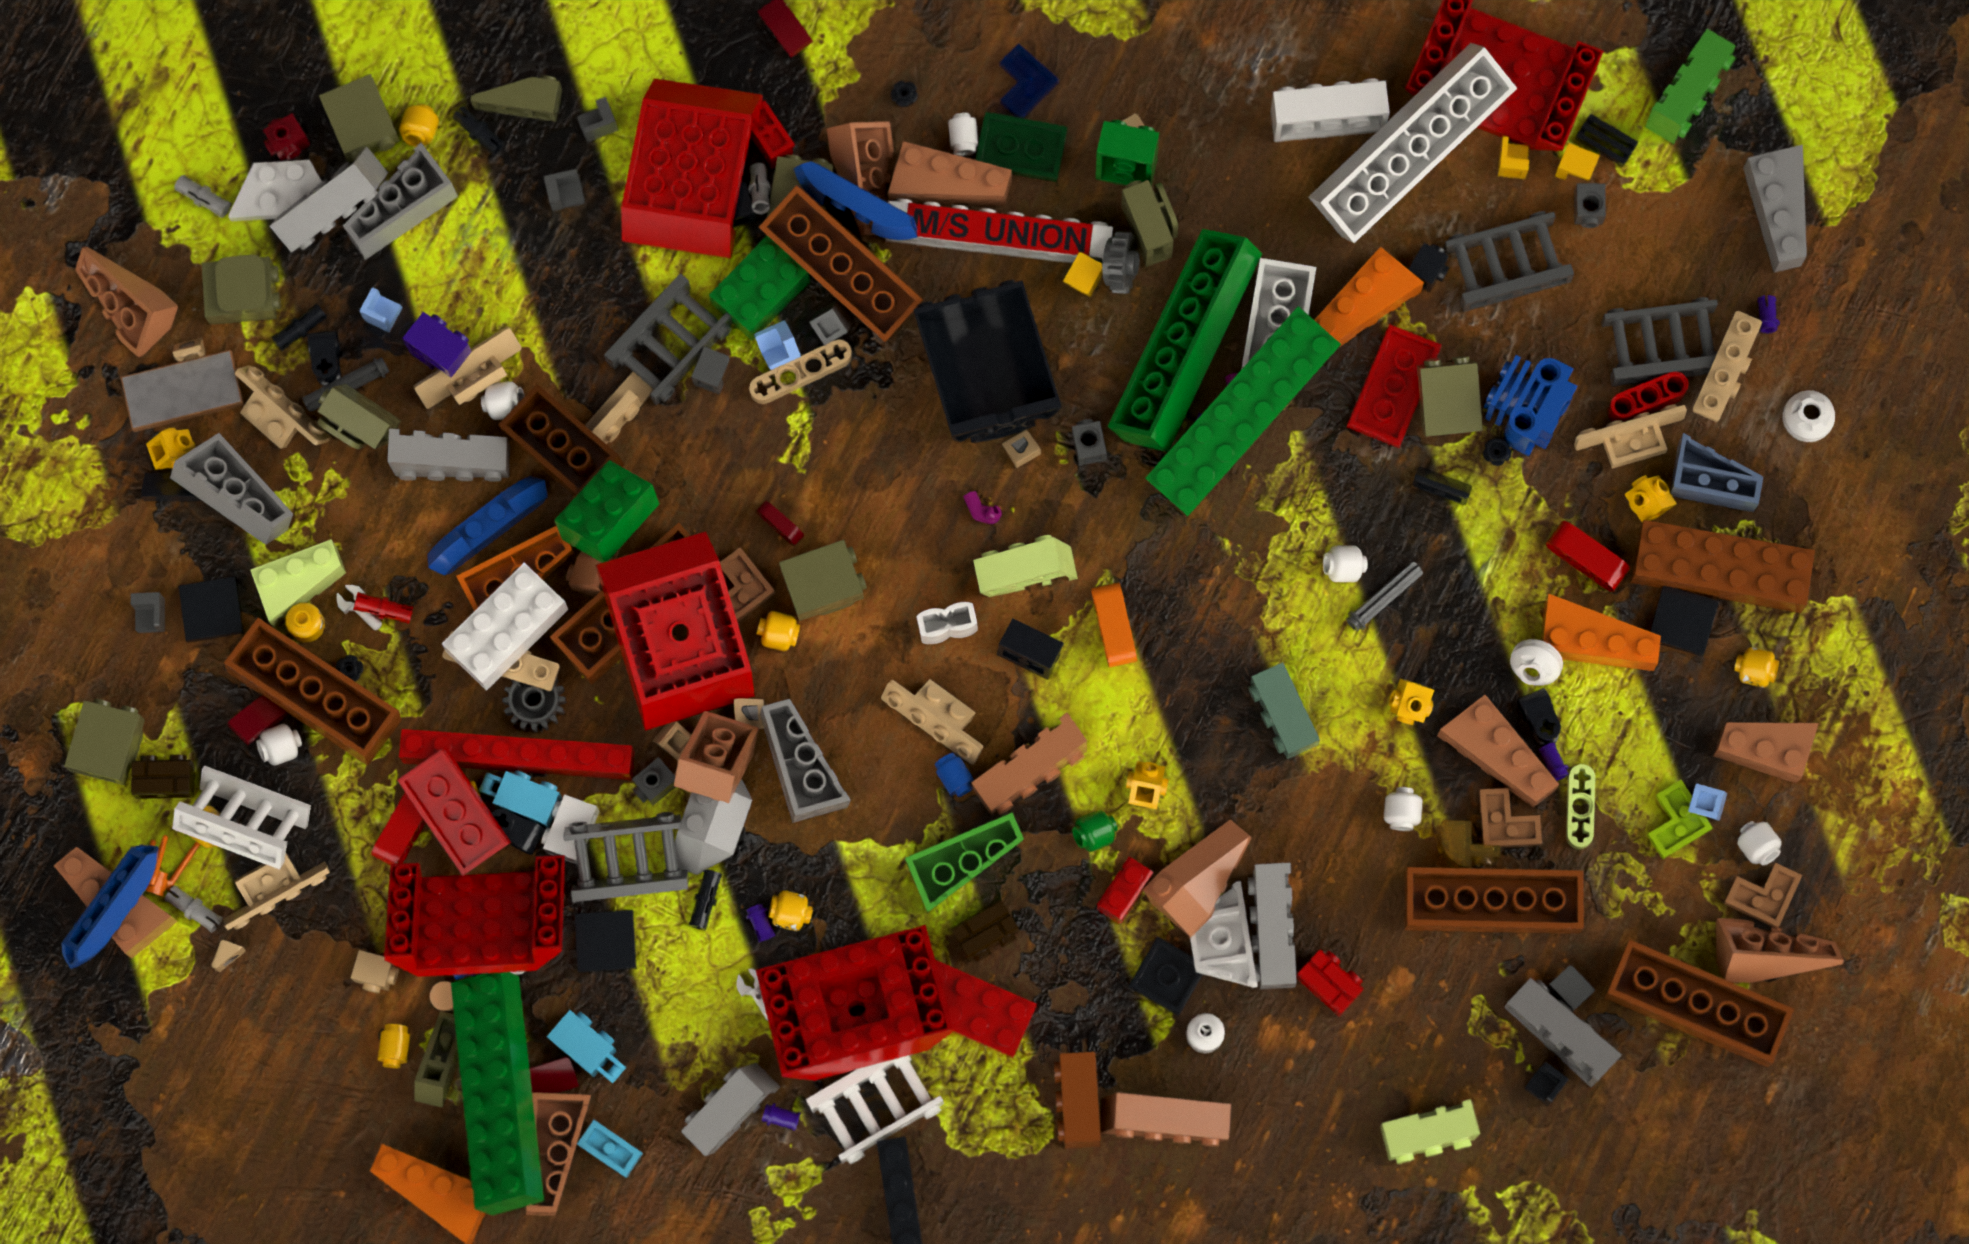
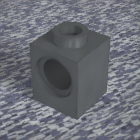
M1577 183L1574 190V224H1582L1584 228H1595L1603 225L1606 217L1605 183ZM1591 202L1596 206L1597 210L1588 211L1583 207V204Z
M1086 419L1077 422V426H1072V437L1078 465L1082 466L1107 461V452L1100 421L1093 422L1092 419ZM1085 436H1092L1096 439V443L1092 446H1085L1081 439Z

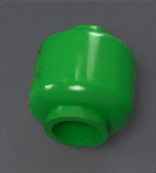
M1096 810L1078 817L1072 833L1076 844L1081 849L1084 848L1089 852H1093L1111 845L1114 842L1115 832H1117L1118 827L1113 816H1108L1102 810Z

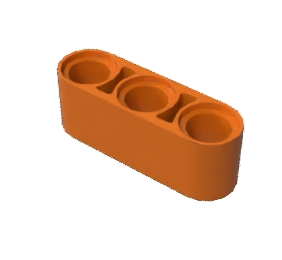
M1120 582L1091 588L1108 667L1137 662L1136 650Z

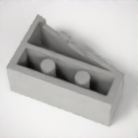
M757 1063L740 1069L733 1068L724 1077L723 1080L726 1083L720 1090L715 1088L704 1099L707 1104L700 1111L698 1109L694 1110L685 1119L687 1125L681 1132L705 1156L715 1153L741 1127L740 1124L752 1112L755 1113L761 1107L759 1104L765 1097L772 1092L775 1093L780 1088Z

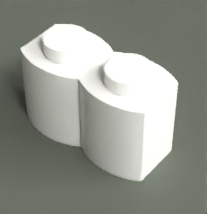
M969 602L955 603L945 610L939 608L928 609L916 616L921 641L924 644H938L949 637L964 638L978 631L973 603Z

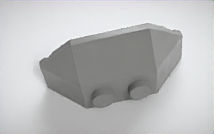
M742 779L729 803L691 792L681 820V828H678L675 839L677 866L681 870H688L689 873L699 875L704 870L734 855L753 802Z

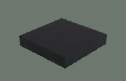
M235 576L179 586L187 643L244 634L238 584Z
M1663 586L1650 632L1661 636V645L1703 657L1719 601L1677 588Z
M633 910L575 914L578 973L637 969Z
M1157 936L1128 988L1179 1017L1203 974L1196 972L1194 958Z

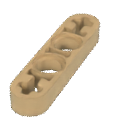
M843 340L832 341L756 377L750 383L749 388L752 399L759 404L769 403L847 366L852 359L849 344ZM839 348L840 351L846 350L843 353V359L839 360L837 356L829 359L831 365L826 366L825 358L822 354L826 353L827 358L835 354L834 349ZM811 359H817L821 362L822 366L818 372L811 373L805 368L806 363ZM786 371H791L796 375L795 382L790 385H785L780 381V376ZM775 377L779 390L776 391L775 386L767 389L766 396H763L761 393H755L758 391V385L762 384L764 387H768L773 384L771 378Z

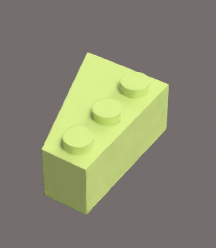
M1051 535L1037 537L1034 543L1027 545L1025 543L1012 544L1008 546L1009 550L998 552L997 550L988 551L982 554V558L973 560L980 593L988 597L1025 590L1026 586L1042 582V586L1051 585V579L1067 576L1069 581L1078 579L1071 546Z
M332 539L251 569L267 618L275 629L285 620L287 612L292 606L308 602L346 574L338 549Z
M1471 1099L1462 1101L1463 1104L1448 1108L1444 1106L1437 1108L1436 1111L1414 1114L1382 1123L1380 1128L1389 1161L1396 1159L1397 1164L1415 1160L1413 1155L1425 1152L1426 1157L1443 1153L1442 1148L1454 1146V1150H1459L1472 1146L1471 1141H1474L1480 1135Z

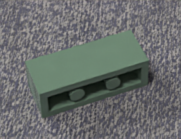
M1282 662L1253 675L1250 681L1251 686H1248L1254 702L1259 701L1264 710L1260 714L1267 728L1272 727L1276 735L1273 738V742L1279 754L1284 752L1286 758L1289 759L1318 746L1319 736L1284 663Z

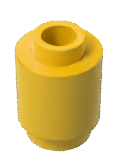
M386 1024L384 1031H381L378 1060L383 1062V1067L398 1069L401 1064L407 1063L410 1041L407 1026Z

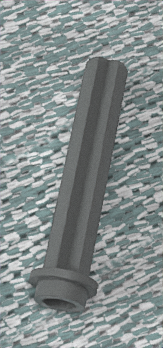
M374 357L373 362L304 396L303 402L308 411L312 412L320 408L322 404L318 401L327 388L331 390L333 386L347 384L351 388L357 389L381 376L385 378V374L389 373V369L383 358L376 359Z
M1414 561L1410 562L1354 612L1350 611L1348 613L1349 616L1346 618L1349 626L1356 632L1360 629L1364 630L1366 623L1422 575L1421 567Z

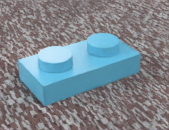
M593 1120L577 1143L578 1146L625 1178H627L643 1155L641 1151L595 1120Z

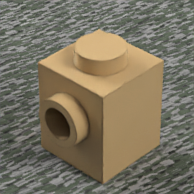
M359 950L351 979L356 983L363 984L362 989L373 993H379L380 989L389 991L390 984L394 985L396 983L399 968L385 961L383 956Z

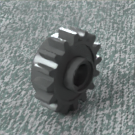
M1115 232V237L1108 238L1106 242L1102 272L1104 283L1106 286H1110L1112 293H1130V288L1133 287L1132 280H1135V276L1138 274L1140 259L1139 252L1136 251L1137 243H1135L1133 232Z
M557 677L551 691L511 680L513 683L512 687H505L504 690L509 696L503 698L502 702L510 707L504 711L507 716L514 715L511 719L513 725L521 722L520 728L522 731H526L528 726H531L534 733H537L538 726H543L547 731L549 730L548 723L551 721L557 725L559 722L555 716L557 714L564 715L565 713L560 705L566 704L567 699L559 696L565 690L563 686L555 687L559 682ZM533 695H540L542 697L541 702L537 706L527 705L528 699Z

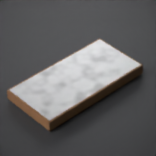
M227 350L122 376L121 382L133 432L244 405L239 379L234 374L236 366L232 351Z

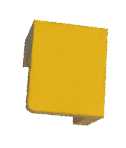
M1503 136L1500 144L1498 176L1526 179L1529 168V147L1527 145L1509 144V137Z
M1568 143L1555 177L1566 180L1568 174L1589 181L1600 155Z
M1080 252L1063 282L1091 297L1103 276L1102 263Z

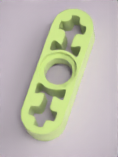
M1579 764L1574 766L1568 775L1566 840L1572 848L1584 849L1589 846L1594 837L1595 773L1590 766ZM1579 771L1584 772L1585 777H1589V780H1586L1583 785V792L1589 791V795L1586 793L1573 794V790H1579V780L1574 779V776H1577ZM1577 799L1585 800L1589 805L1588 812L1582 815L1577 814L1573 810V802ZM1572 819L1577 821L1589 820V824L1586 822L1582 824V832L1587 834L1588 837H1585L1581 843L1578 842L1577 837L1572 836V833H1576L1578 829V822L1572 823Z

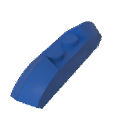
M810 161L793 168L802 188L819 204L823 205L829 197L832 198L830 204L843 211L847 207L856 212L855 218L868 225L873 221L871 233L893 240L917 238L915 219L910 214L818 163Z
M533 476L524 478L475 512L443 537L427 554L428 568L445 576L475 556L544 503L548 498L545 480Z
M137 845L131 847L62 942V955L70 969L84 964L97 955L109 942L114 932L119 929L122 921L137 904L138 899L145 892L153 877L158 860L159 846Z

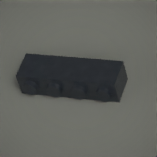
M906 1136L876 1141L892 1244H923Z

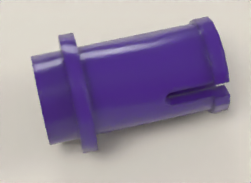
M1768 295V307H1766L1765 296H1761L1757 299L1759 320L1762 321L1760 332H1776L1777 327L1780 325V321L1776 316V297Z
M1549 743L1538 750L1547 770L1556 781L1569 775L1567 771L1569 766L1564 765L1555 743Z
M763 904L755 905L746 910L748 914L746 918L750 919L759 943L776 936L766 914L768 909L764 908Z
M776 1103L772 1105L766 1104L762 1121L767 1122V1126H770L771 1123L796 1131L800 1112L797 1113L776 1107Z

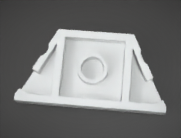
M310 160L254 163L232 206L229 219L230 221L276 219L304 195L309 197L310 192L322 181Z
M1241 881L1232 884V889L1218 898L1214 906L1216 909L1213 915L1191 937V945L1197 973L1254 988L1258 987L1243 890Z

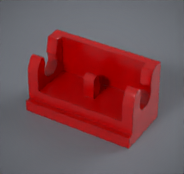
M765 100L762 101L758 123L753 122L750 137L773 169L776 167L777 156L793 155L795 144Z

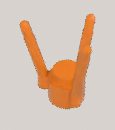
M163 835L159 846L156 869L145 891L162 897L166 890L172 892L170 889L174 886L176 880L199 848L200 844L198 842L194 843L171 878L167 880L168 874L159 871L168 836ZM151 840L150 846H155L156 841Z

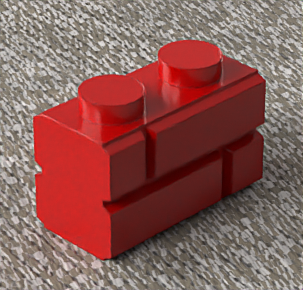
M1128 857L1122 866V870H1119L1098 902L1097 910L1121 925L1143 893V889L1153 878V871L1135 859Z
M1320 949L1299 971L1296 979L1340 1017L1363 992L1364 988L1361 986L1363 981L1351 970L1346 973L1339 966L1341 963L1339 958L1328 950L1324 953Z

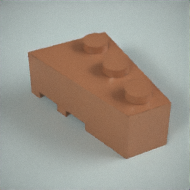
M1726 723L1721 729L1713 756L1797 784L1803 776L1819 723Z

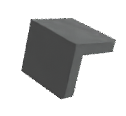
M606 97L596 100L597 109L578 116V121L587 142L618 131Z
M577 169L544 176L552 211L585 203Z
M837 299L818 310L809 323L823 344L826 345L846 334L854 321L844 305Z
M704 347L691 376L693 385L720 395L724 385L722 378L730 361L729 356Z
M160 592L131 593V605L135 609L136 632H165V598Z
M1568 966L1548 985L1551 994L1557 1000H1562L1566 1003L1572 1012L1595 991L1573 966Z

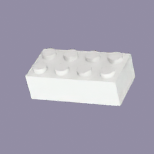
M1366 79L1362 83L1357 84L1341 81L1335 83L1334 86L1322 87L1321 84H1311L1304 89L1282 87L1278 91H1273L1271 118L1274 142L1377 132L1388 122L1390 113L1386 81Z
M1260 258L1242 369L1298 306L1309 314L1316 267Z
M523 563L442 643V646L487 691L569 609L566 602L529 566Z

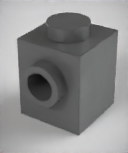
M659 757L632 779L636 786L633 792L643 803L648 800L652 806L675 788V775Z

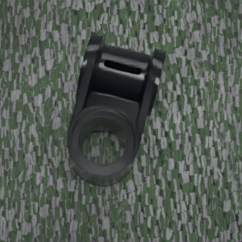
M329 330L308 333L307 341L311 365L317 381L320 385L326 386L340 379V345L337 331ZM330 367L328 373L323 374L325 373V368Z
M1542 688L1517 698L1520 713L1527 723L1535 742L1542 747L1549 743L1556 744L1561 731V724L1546 689ZM1546 727L1547 730H1552V734L1548 735L1547 732H1542V728Z
M505 809L494 810L491 814L496 820L502 821L504 817L506 818L508 826L507 828L503 826L501 828L511 841L510 845L524 853L533 855L546 829Z

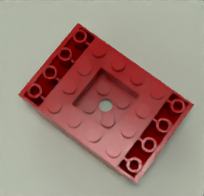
M706 531L595 565L645 731L703 713L704 711L732 704L734 699H748L755 696L752 670L722 568ZM677 624H683L687 629L686 637L680 641L675 640L672 636V629Z
M926 925L756 970L782 1077L819 1080L928 1051L954 1032ZM855 1005H861L865 1007V1012L861 1016L855 1017L850 1015V1009Z

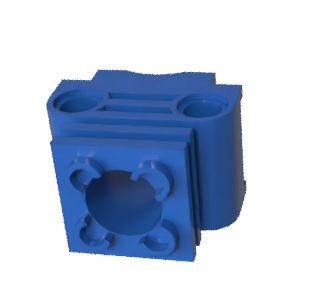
M1516 355L1512 363L1506 361L1500 372L1501 376L1496 383L1500 386L1494 385L1483 408L1488 410L1485 419L1488 421L1491 420L1495 410H1499L1495 422L1498 426L1501 425L1506 414L1510 416L1504 430V440L1511 448L1530 456L1535 445L1546 450L1558 424V419L1565 414L1577 389V385L1568 381L1574 368L1553 358H1545L1539 361L1529 378L1526 375L1531 362L1526 360L1519 373L1516 370L1521 357Z

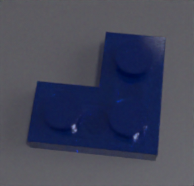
M1019 43L999 62L1000 67L1018 82L1000 100V103L1015 117L1024 119L1059 84V79Z

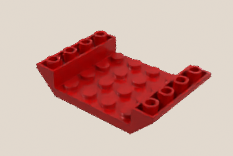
M1443 0L1405 90L1415 96L1470 43L1485 47L1517 89L1476 128L1501 138L1507 136L1509 141L1519 145H1527L1532 150L1563 151L1604 50L1577 41L1575 48L1473 9L1471 8L1473 0Z
M654 78L642 100L621 206L623 242L732 259L737 233L732 226L752 124L759 121L763 100L762 94Z
M565 855L536 856L535 871L464 876L422 877L419 863L390 864L384 950L385 961L418 977L536 971L562 952Z

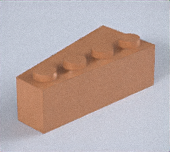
M903 141L888 191L889 201L908 199L915 204L935 202L942 203V205H953L955 203L968 204L969 206H1005L1012 183V170Z
M1486 695L1482 696L1446 724L1438 733L1440 739L1448 742L1466 758L1468 757L1480 766L1485 773L1493 776L1504 787L1509 788V791L1532 808L1552 794L1559 785Z
M1068 713L1059 718L1062 724L1055 729L1047 727L1038 733V736L1034 739L1035 744L1032 746L1029 744L1022 745L1010 755L1012 759L1010 762L1000 761L971 783L974 792L991 816L995 813L999 815L1004 814L1014 806L1012 804L1013 801L1021 796L1023 799H1026L1037 791L1036 786L1044 780L1047 783L1053 781L1061 775L1060 770L1068 764L1073 767L1085 758L1084 753L1087 752V740Z
M78 847L54 865L87 907L112 874V872ZM141 895L137 904L127 914L119 929L112 935V938L126 955L133 958L173 926L177 920Z
M532 1093L544 1201L526 1206V1215L556 1216L591 1095Z
M1115 1093L1102 1098L1100 1133L1116 1134V1137L1121 1138L1144 1136L1145 1140L1162 1141V1138H1171L1174 1143L1189 1144L1191 1140L1202 1141L1201 1145L1219 1146V1142L1229 1140L1231 1104Z

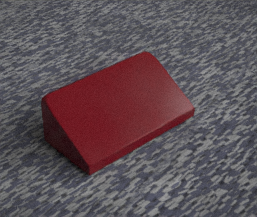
M569 1056L529 1068L532 1093L557 1094L579 1087L572 1059Z

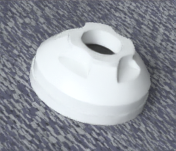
M1806 390L1795 394L1787 401L1783 409L1782 420L1784 427L1792 437L1803 442H1815L1824 438L1831 431L1835 421V411L1832 403L1825 395L1816 391ZM1807 405L1816 406L1820 412L1819 417L1814 420L1806 418L1803 413L1804 407Z
M1523 640L1514 647L1511 654L1510 664L1512 670L1528 685L1544 686L1551 684L1558 678L1563 669V660L1560 653L1552 645L1541 640ZM1525 668L1536 669L1540 676L1534 677L1527 674Z

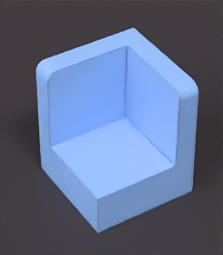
M372 287L359 312L364 321L390 332L402 307L400 304L381 296L379 291Z
M785 320L754 334L760 352L770 370L801 357L795 339Z
M1696 784L1688 812L1720 821L1727 793Z

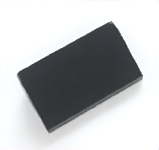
M1423 467L1418 468L1412 484L1413 487L1462 505H1466L1472 490V486Z
M171 473L144 474L141 489V498L144 501H201V499L170 478Z

